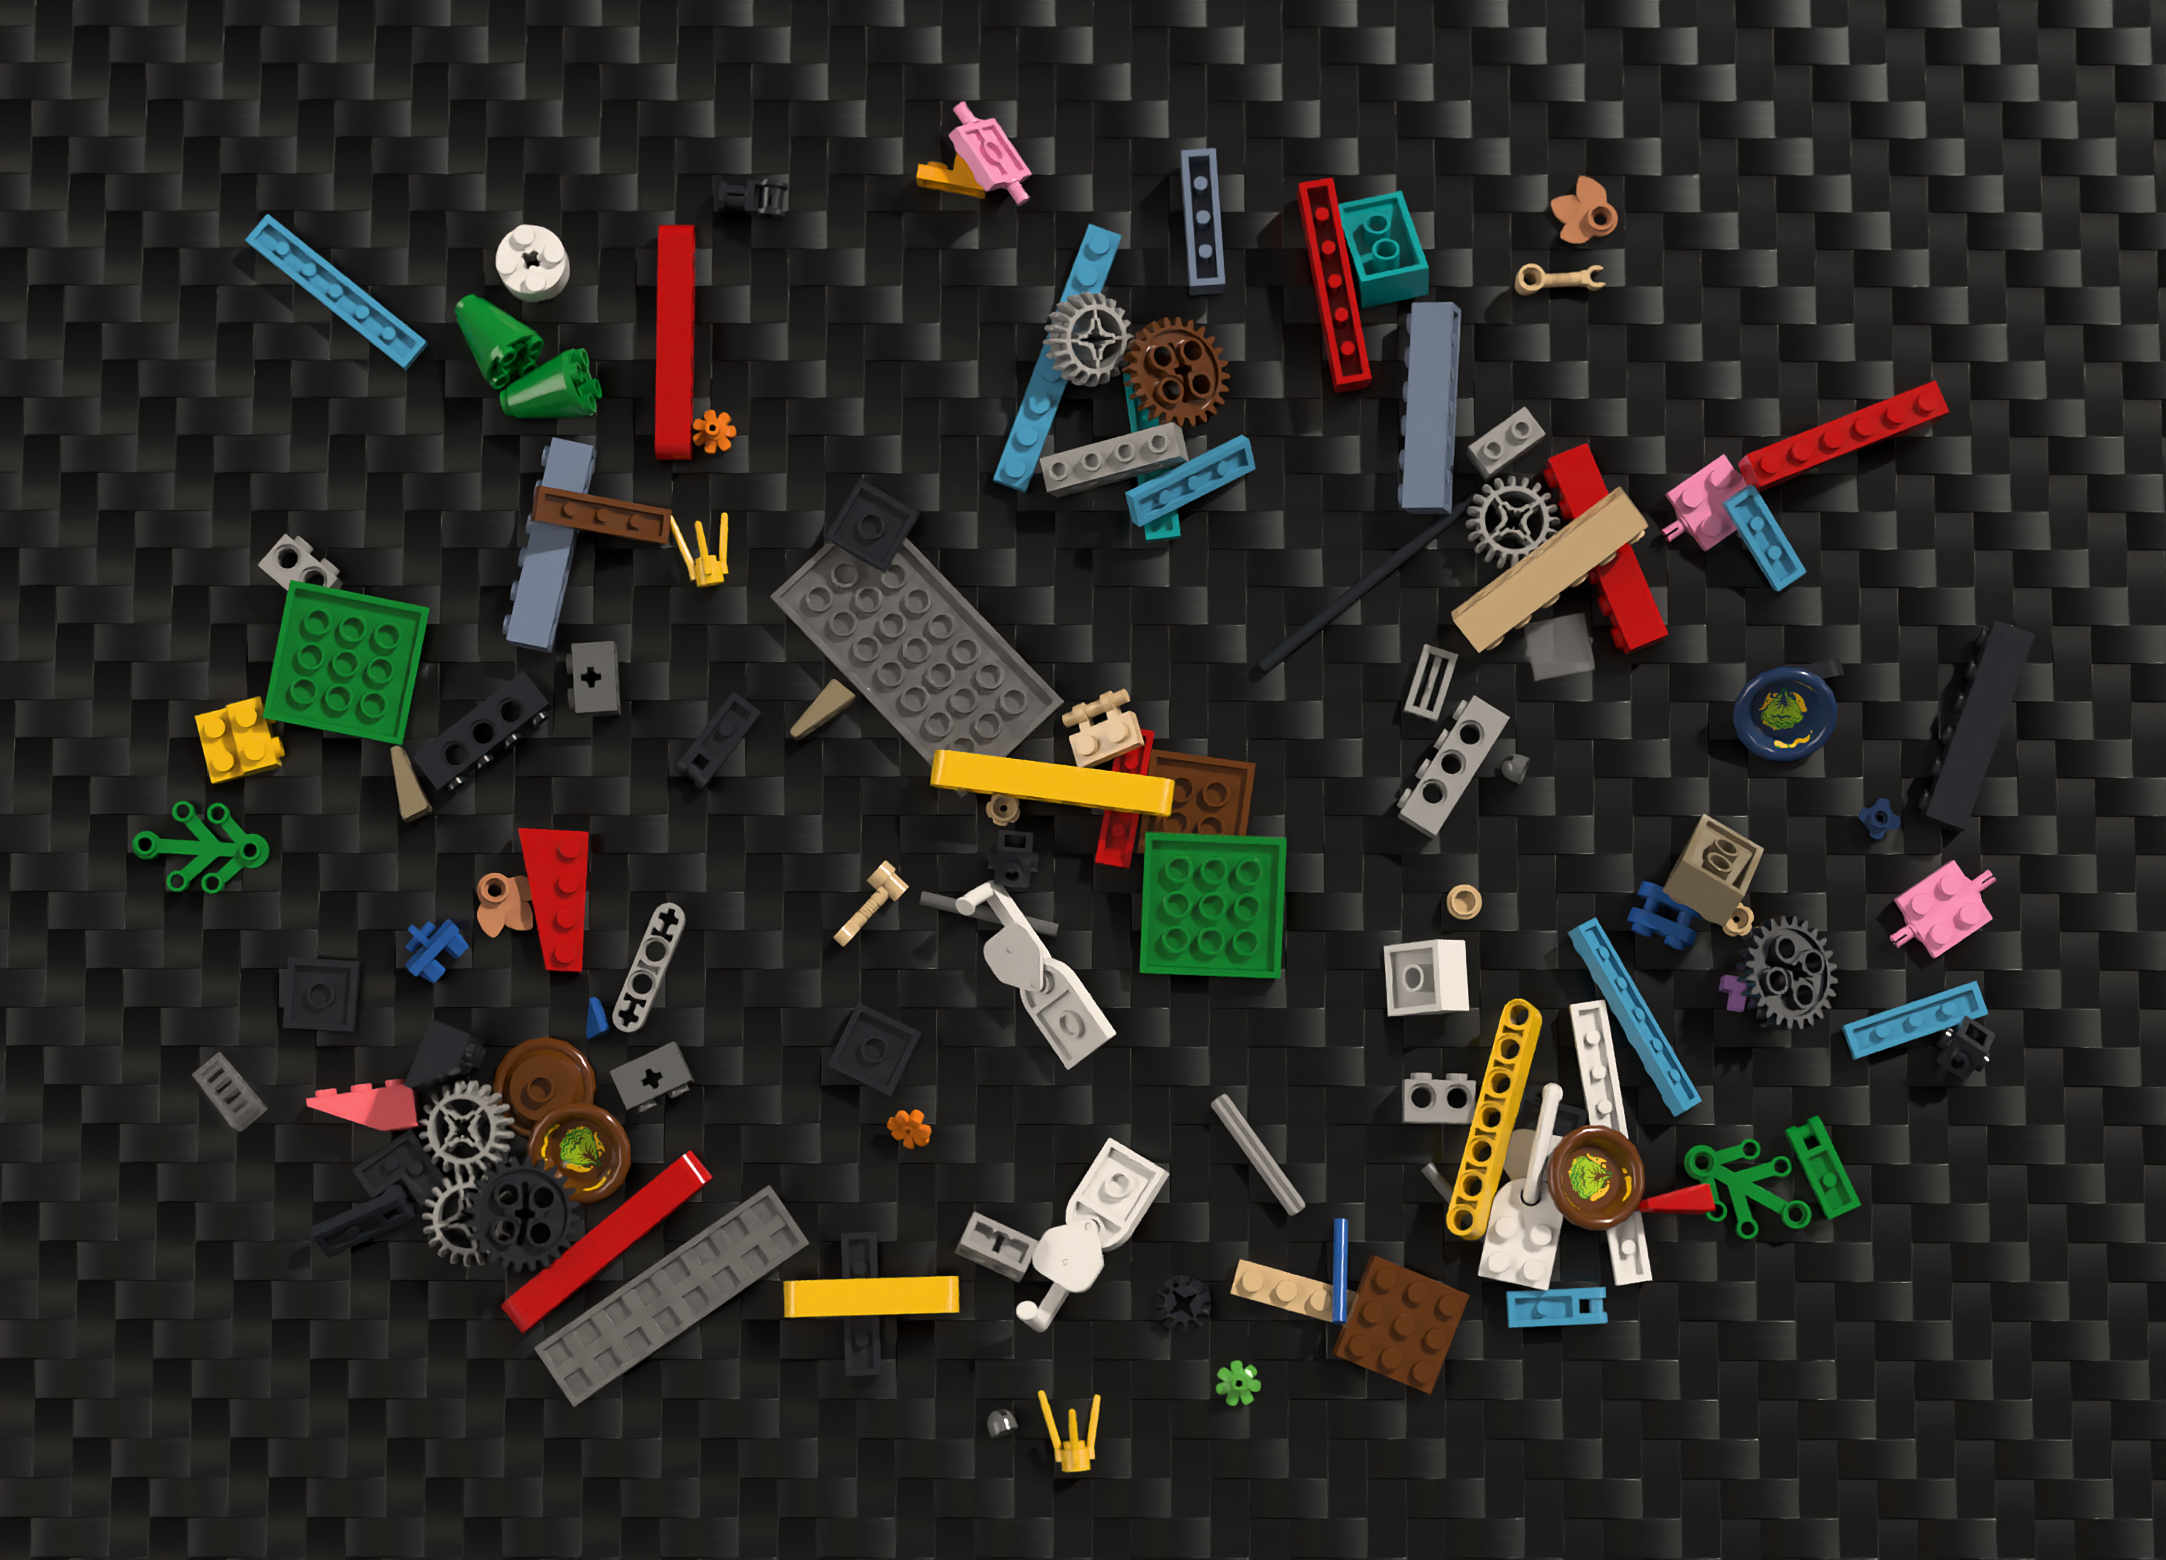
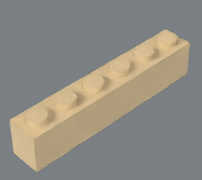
M1619 486L1452 611L1453 621L1478 653L1485 648L1487 650L1493 649L1504 639L1503 634L1511 628L1519 629L1531 620V614L1541 606L1547 608L1555 603L1560 597L1559 593L1569 585L1575 587L1582 583L1588 577L1587 572L1597 564L1600 566L1607 564L1616 556L1617 553L1615 551L1625 543L1631 545L1638 541L1645 534L1644 529L1648 527L1645 518Z

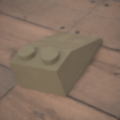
M1703 814L1669 875L1663 892L1668 894L1674 902L1686 905L1697 911L1705 920L1724 927L1745 896L1764 848Z

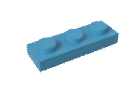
M1747 485L1721 503L1775 591H1780L1807 572L1754 485Z

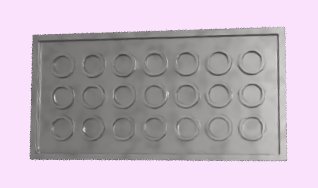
M907 538L886 574L827 543L770 596L780 609L931 767L934 750H951L1006 758L1064 704V701ZM954 790L962 799L969 793Z

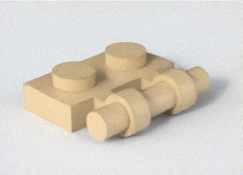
M1125 689L1115 693L1108 691L1100 695L1099 700L1087 705L1085 703L1078 704L1073 707V711L1062 715L1063 722L1067 728L1079 724L1081 730L1069 736L1077 767L1090 769L1144 746L1136 714L1130 710L1121 713L1120 705L1130 701ZM1106 712L1108 720L1094 725L1092 717Z

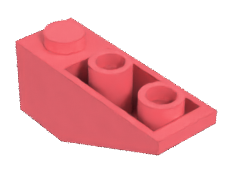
M406 1078L385 1081L386 1087L372 1089L371 1083L350 1086V1093L337 1094L336 1089L315 1091L316 1098L306 1099L307 1106L384 1132L422 1127L419 1123L421 1114L418 1091L404 1086Z

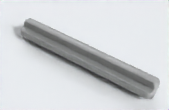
M1223 1094L1215 1099L1211 1104L1212 1108L1288 1214L1293 1216L1305 1208L1304 1201L1228 1095Z

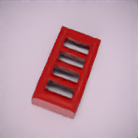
M1704 1183L1641 1200L1634 1212L1702 1214L1715 1211L1716 1208L1710 1186Z

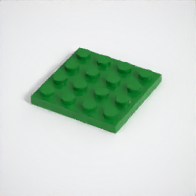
M290 580L263 718L402 745L430 608Z
M1145 831L1140 973L1280 979L1287 838Z

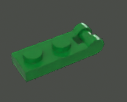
M1818 1115L1807 1119V1124L1797 1128L1794 1125L1785 1129L1786 1137L1796 1153L1826 1219L1830 1220L1860 1206L1861 1203ZM1814 1136L1819 1146L1808 1150L1804 1140Z

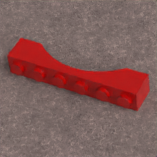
M1935 380L1749 453L1738 463V466L1746 484L1754 485L1757 491L1761 492L1861 448L1908 434L1936 423L1949 413V409Z

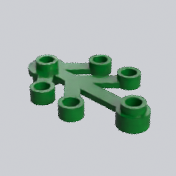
M186 801L177 802L173 806L172 815L177 821L185 823L199 841L160 839L153 832L143 831L138 833L132 842L134 853L144 860H154L161 853L198 855L181 871H173L168 875L166 880L167 886L176 893L186 891L190 882L218 857H233L218 873H208L202 879L203 890L211 895H217L223 891L225 884L244 867L249 869L261 867L267 861L270 853L267 841L257 834H246L232 819L228 807L221 803L212 804L208 808L207 817L212 823L221 825L234 843L219 842L197 817L193 805ZM182 806L189 807L190 812L186 818H180L178 815V811ZM217 808L224 809L225 814L221 820L213 818V812ZM144 839H150L152 842V846L148 851H142L140 848V844ZM249 845H255L257 848V852L253 857H247L245 854V849ZM181 875L184 879V884L180 888H175L172 881L176 876ZM216 877L219 880V886L215 890H210L207 883L209 879Z
M1745 1139L1737 1146L1716 1152L1711 1147L1705 1145L1691 1148L1684 1158V1168L1687 1174L1693 1179L1699 1180L1700 1184H1709L1714 1203L1722 1209V1214L1719 1218L1712 1217L1710 1212L1705 1213L1708 1220L1719 1222L1727 1215L1726 1205L1719 1200L1715 1178L1727 1185L1738 1221L1735 1228L1736 1233L1742 1239L1754 1238L1758 1233V1224L1752 1219L1746 1196L1780 1214L1783 1223L1791 1229L1803 1228L1810 1222L1811 1210L1805 1202L1800 1200L1786 1202L1752 1183L1772 1176H1787L1792 1169V1164L1787 1157L1777 1156L1769 1163L1732 1172L1723 1167L1722 1164L1739 1158L1745 1160L1757 1158L1761 1148L1756 1140ZM1746 1143H1752L1755 1147V1153L1752 1156H1747L1743 1152V1146ZM1699 1156L1707 1160L1708 1164L1704 1170L1698 1169L1695 1165V1160ZM1777 1160L1785 1162L1786 1170L1784 1173H1778L1774 1169V1164ZM1792 1208L1798 1209L1801 1213V1217L1797 1222L1789 1218V1211ZM1744 1222H1749L1753 1226V1232L1750 1235H1744L1741 1231V1225Z

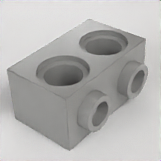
M1523 407L1470 445L1465 455L1487 482L1540 444L1546 434L1527 408Z
M284 534L258 564L263 571L287 591L290 580L308 583L315 575H322L324 577L323 586L339 589L343 585L336 577L340 571L325 558L318 562L310 555L314 549L299 536L293 540L287 534ZM289 553H296L298 555L296 565L289 569L283 568L282 560L284 556Z
M1411 1073V1079H1404L1402 1081V1123L1472 1125L1475 1114L1476 1081H1468L1467 1074H1446V1080H1432V1073ZM1422 1088L1429 1093L1430 1103L1427 1107L1419 1108L1413 1104L1411 1095L1415 1089ZM1452 1089H1458L1465 1095V1105L1460 1109L1452 1108L1447 1102V1094Z
M974 1212L954 1253L1019 1282L1026 1272L1039 1241Z

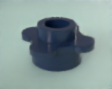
M1885 798L1878 799L1874 806L1869 809L1863 808L1859 812V820L1864 822L1865 827L1870 831V837L1876 840L1881 839L1886 831L1897 829L1901 824L1900 817L1894 815L1890 809L1889 800ZM1877 816H1882L1883 821L1878 822Z

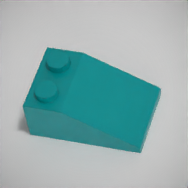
M1402 191L1338 204L1353 285L1361 309L1428 295L1429 267Z

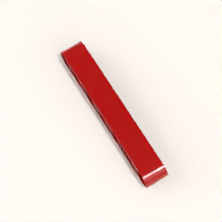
M659 225L656 460H692L695 302L694 225Z
M692 1151L687 1152L564 1252L560 1259L553 1261L501 1305V1308L521 1333H526L705 1187L713 1179L712 1175Z

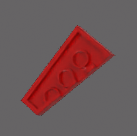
M518 828L545 971L581 973L589 832Z

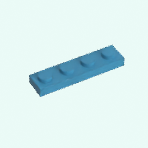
M1240 435L1125 492L1132 522L1141 527L1255 470L1256 467L1249 439Z
M1974 981L1841 1027L1854 1060L1957 1025L1965 1015L1975 1019L1987 1015L1988 1011L1978 983Z

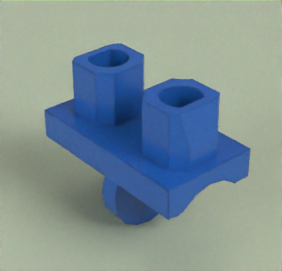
M449 918L429 939L427 937L437 928L430 921L420 930L413 924L407 929L414 937L405 947L413 953L421 944L423 945L405 963V966L416 977L420 974L433 984L446 971L434 957L444 948L451 956L457 959L469 947L458 933L460 931L459 928Z

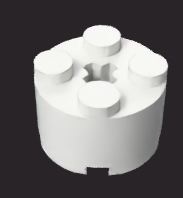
M520 225L506 235L498 247L496 254L498 273L510 293L518 299L526 302L551 299L557 296L565 287L570 274L569 260L562 243L551 231L539 226ZM536 259L540 264L538 267L532 265L528 268L527 263L529 261L534 262Z

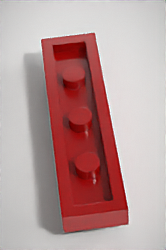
M1140 729L1144 746L1114 758L1112 771L1147 776L1155 731ZM1104 810L1095 864L1130 869L1140 814Z

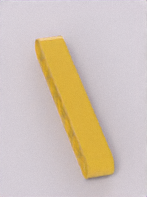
M934 750L930 785L943 789L1170 817L1175 781L1159 777L951 750Z
M1523 999L1509 1001L1502 1011L1447 1213L1446 1222L1450 1231L1469 1241L1479 1239L1486 1231L1542 1025L1541 1013ZM1528 1010L1529 1016L1527 1021L1522 1025H1517V1015L1521 1011ZM1519 1044L1518 1055L1513 1059H1507L1509 1047ZM1509 1078L1510 1086L1508 1090L1504 1093H1498L1499 1082L1502 1079ZM1495 1112H1500L1501 1120L1499 1124L1489 1128L1488 1120L1490 1116ZM1486 1146H1491L1490 1158L1480 1162V1151ZM1481 1180L1482 1189L1480 1193L1471 1196L1470 1187L1472 1183ZM1472 1214L1473 1223L1471 1227L1462 1231L1460 1227L1462 1218L1465 1215Z

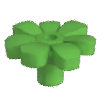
M1240 1360L1232 1361L1231 1370L1221 1368L1217 1375L1223 1382L1216 1385L1217 1393L1219 1395L1228 1394L1226 1403L1231 1406L1237 1405L1239 1399L1245 1405L1250 1404L1253 1401L1251 1392H1258L1261 1389V1382L1253 1380V1377L1257 1374L1256 1368L1249 1365L1243 1369ZM1237 1380L1242 1382L1240 1387H1237L1235 1384Z

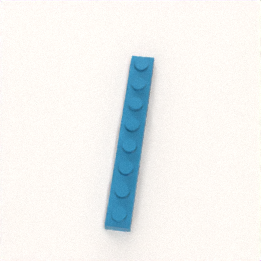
M1089 224L1060 302H1067V297L1070 295L1079 296L1082 292L1101 294L1122 235ZM1045 344L1043 345L993 481L1024 493L1027 492L1068 380L1061 378V371L1052 369L1055 359H1048L1045 356L1051 350L1050 345Z

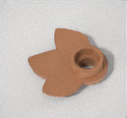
M1579 177L1576 195L1561 196L1551 201V207L1555 216L1562 223L1566 224L1561 231L1560 238L1569 243L1581 244L1593 236L1603 237L1609 235L1617 225L1618 216L1615 209L1607 203L1605 189L1589 177ZM1602 215L1605 217L1606 223L1604 225H1597L1594 222V217Z
M490 873L479 881L477 895L481 904L477 911V918L482 930L489 937L495 938L501 932L504 925L517 931L532 929L533 913L528 903L531 900V892L527 877L515 876L507 878L499 873ZM491 886H498L501 889V894L497 897H492L489 895L488 889Z

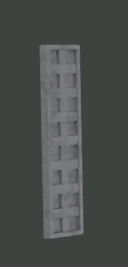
M768 1185L534 1347V1349L573 1407H575L810 1243L772 1187Z

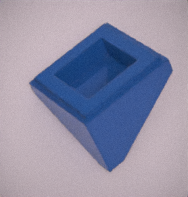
M596 997L589 999L586 1028L588 1040L607 1034L611 1030L601 1001Z

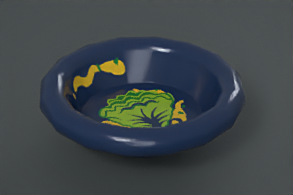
M1779 667L1761 672L1745 684L1735 700L1733 724L1739 740L1751 753L1768 761L1791 762L1809 757L1826 744L1836 727L1838 707L1833 691L1820 676L1803 668Z

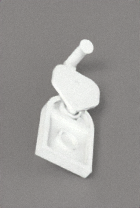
M990 880L971 890L963 897L958 898L956 908L964 915H971L974 913L977 905L987 900L1005 927L986 942L984 946L985 960L1001 982L1020 988L1021 999L1026 1010L1069 1070L1117 1033L1071 968L1063 962L1051 958L1050 953L1003 885H995L994 880Z
M1555 1083L1547 1084L1542 1090L1543 1101L1536 1131L1518 1129L1512 1132L1503 1166L1511 1181L1498 1191L1493 1201L1478 1272L1479 1276L1548 1290L1563 1215L1556 1209L1548 1191L1547 1167L1552 1151L1563 1138L1552 1135L1558 1103L1563 1096L1561 1087ZM1521 1196L1523 1197L1524 1201H1525L1526 1203H1528V1204H1534V1203H1536L1538 1200H1540V1202L1537 1203L1536 1205H1532V1206H1531V1205H1527V1204H1525V1203L1522 1201Z
M1109 1137L1068 1203L1066 1225L1047 1230L1032 1256L1035 1269L1053 1280L1054 1284L1038 1309L1033 1302L1024 1301L1016 1309L1017 1316L1035 1331H1045L1070 1291L1081 1293L1092 1286L1104 1266L1102 1252L1114 1250L1130 1238L1168 1178L1169 1173Z

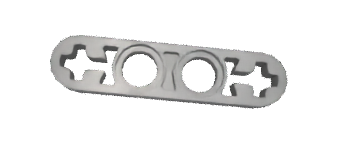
M665 903L655 910L613 1010V1023L625 1033L637 1032L644 1025L686 922L685 914L676 904ZM670 910H674V916L679 921L677 925L671 924L666 934L673 936L672 941L669 943L663 937L652 934L654 929L662 932L664 922L660 919L662 913L669 914ZM653 942L662 943L666 949L664 958L657 962L650 961L646 956V949ZM638 975H648L652 979V988L646 994H638L633 989V980ZM627 994H630L637 1000L646 1001L644 1008L639 1004L636 1005L634 1014L638 1017V1021L636 1023L630 1022L628 1027L623 1026L624 1020L620 1017V1013L622 1011H629L632 1002L625 1001Z

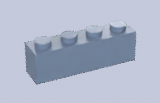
M1216 148L1181 150L1180 166L1189 294L1224 293L1225 272Z

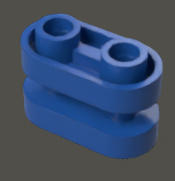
M1642 881L1637 895L1645 899L1646 902L1643 909L1632 907L1627 919L1629 923L1633 924L1631 930L1646 937H1651L1652 933L1665 937L1664 943L1679 950H1684L1685 946L1693 947L1698 933L1690 929L1689 925L1692 918L1701 921L1704 918L1692 908L1674 902L1668 894L1663 892L1664 887ZM1659 905L1679 913L1676 922L1656 915Z

